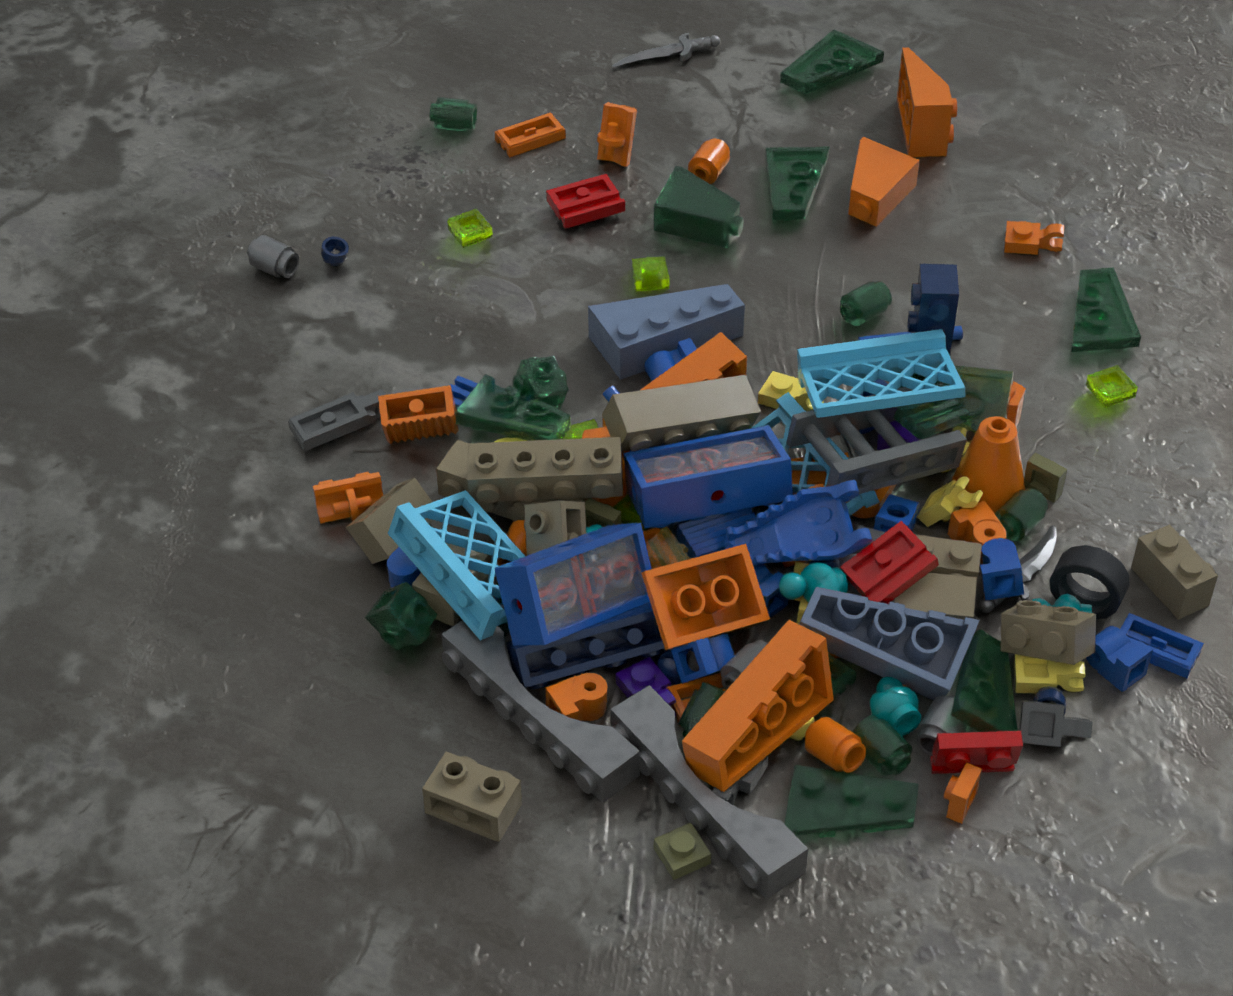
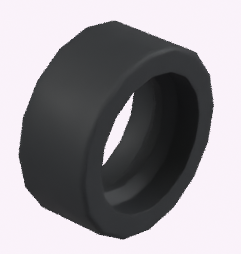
M1088 545L1074 546L1063 552L1049 579L1050 591L1055 600L1062 594L1073 595L1080 603L1091 604L1092 613L1096 614V619H1105L1115 614L1130 586L1129 574L1120 560L1101 548ZM1070 573L1088 574L1104 584L1109 592L1091 591L1075 581Z

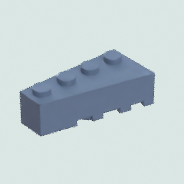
M728 284L592 305L588 306L589 338L621 380L645 371L644 365L648 357L658 351L665 350L669 352L676 350L679 341L691 338L698 349L720 332L729 340L743 336L745 304Z
M816 587L799 625L826 637L829 653L881 677L896 678L914 692L934 701L936 697L946 696L950 691L980 620L967 617L964 620L945 616L946 613L933 610L924 612L905 608L904 604L894 602L885 604L870 601L868 597Z

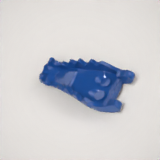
M849 480L834 486L801 489L795 495L786 496L782 504H772L766 511L758 513L755 521L747 522L740 527H728L726 529L724 547L728 549L746 544L752 564L756 566L764 563L835 560L844 558L862 549L873 540L868 528L853 530L846 502L857 497L859 490L857 482Z

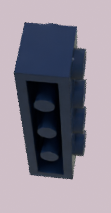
M920 264L918 283H912L911 305H915L914 311L909 310L907 322L908 332L911 333L942 329L946 336V349L949 356L951 355L959 299L957 265ZM915 373L911 376L921 381L927 378ZM937 381L934 385L942 387L946 386V383Z
M650 602L546 645L513 646L512 641L506 642L513 672L519 682L525 688L528 687L531 690L546 687L551 684V680L565 676L569 679L589 673L590 669L604 666V668L617 667L627 662L626 659L635 656L651 657L664 652L665 648Z

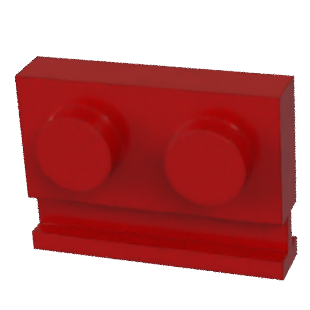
M607 174L546 190L547 202L558 219L563 221L565 229L625 212V200L620 198L619 191Z
M900 521L841 565L840 569L843 570L847 580L862 596L868 597L870 601L888 604L939 566L938 558L934 554L932 555L927 550L925 544Z
M1021 731L937 733L932 750L933 756L930 757L932 774L961 773L966 762L982 768V772L1014 771V764H1017L1023 748Z

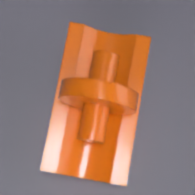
M609 102L604 104L601 130L597 134V142L599 143L597 159L613 161L624 167L630 164L637 114L635 108Z
M369 472L355 474L352 478L333 481L332 479L321 481L318 485L313 486L320 524L349 517L353 522L383 496L379 472L371 474Z

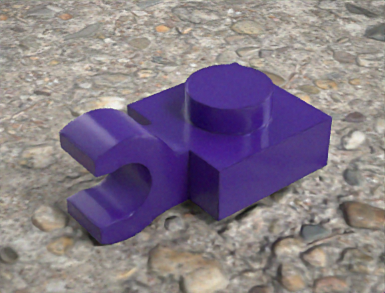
M650 657L615 673L616 684L627 698L650 685L669 706L676 703L673 694L666 689V687L671 686V682Z

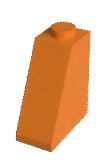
M863 137L859 143L851 185L848 215L877 227L916 187L920 160Z

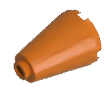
M994 416L986 418L980 423L951 481L954 479L957 481L961 477H968L970 480L965 490L969 493H976L978 490H981L983 495L979 502L984 500L994 514H1000V518L1008 517L1020 508L1025 497V482L1017 428L1009 419Z

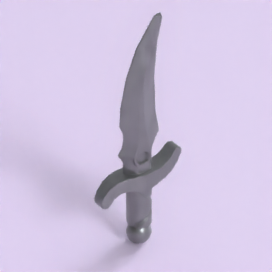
M684 33L679 37V43H672L667 46L635 53L623 58L612 65V67L679 53L680 61H685L691 57V53L694 51L709 49L711 46H719L720 38L713 35L710 38L707 36L689 40V33Z
M1054 525L1050 526L1046 535L1031 551L1019 559L1022 567L1023 583L1030 581L1032 574L1041 570L1052 555L1057 541L1056 527ZM1023 584L1024 595H1019L1018 597L1022 601L1029 600L1028 588ZM984 597L979 602V609L984 613H989L1005 598L985 601Z

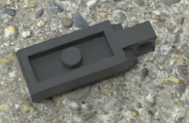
M383 389L366 396H356L354 392L289 418V428L305 452L368 426L380 419L378 396L386 395Z

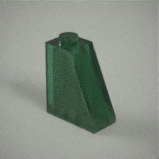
M675 166L654 204V231L729 248L734 237H739L743 229L744 218L740 217L739 201L685 168Z

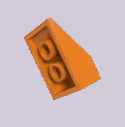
M909 47L902 48L897 103L907 153L911 157L947 156L948 143H953L954 127L951 124V118H956L957 99L951 97L949 85Z
M746 544L641 573L665 650L680 647L707 637L712 638L726 633L729 634L770 620Z

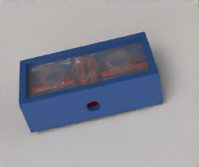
M769 425L623 453L627 493L645 528H663L670 523L685 520L698 521L710 515L738 513L746 508L761 505H777L786 496L793 495L791 459Z
M641 523L608 525L494 568L513 646L546 645L650 602L641 573L652 568Z

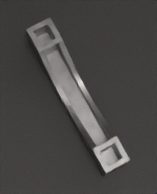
M463 620L442 634V659L447 668L454 673L458 672L477 695H484L494 704L496 711L502 718L513 721L530 743H537L545 750L556 767L560 769L565 768L575 778L578 786L585 793H592L604 803L640 776V751L612 726L590 724L569 718L548 708L527 691L519 682L509 664L505 650L504 632L498 626H496L493 636L481 641Z
M650 685L610 709L611 726L640 751L641 773L645 776L650 775L657 782L664 797L670 803L675 802L685 812L688 822L692 823L697 831L702 830L712 841L715 851L721 858L729 859L733 863L748 887L756 888L765 899H768L806 873L808 848L781 820L759 816L737 808L718 797L697 778L687 765L678 746L674 728L675 711Z

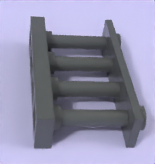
M906 387L897 389L902 392L913 391ZM918 404L820 418L816 417L814 410L794 414L786 444L792 448L811 443L830 467L826 487L855 480L859 494L959 467L967 439L959 430L938 435L916 410ZM905 419L922 440L906 443L889 422ZM874 427L891 448L875 451L858 430ZM843 435L859 456L843 460L826 438Z

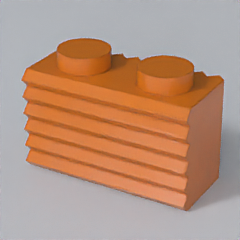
M451 385L378 396L381 425L386 440L390 444L393 441L399 443L401 439L406 442L408 438L413 441L415 437L420 440L422 437L427 439L430 435L435 437L437 434L442 436L444 433L449 436L451 432L456 435L459 431Z

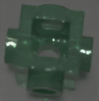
M535 356L521 360L517 373L512 380L513 391L517 397H520L527 416L560 411L569 391L566 374L559 368L555 356Z
M407 582L385 590L368 612L365 619L380 633L381 638L387 644L399 650L409 645L418 646L424 642L430 635L431 629L429 627L438 614L428 605L424 596L416 592Z

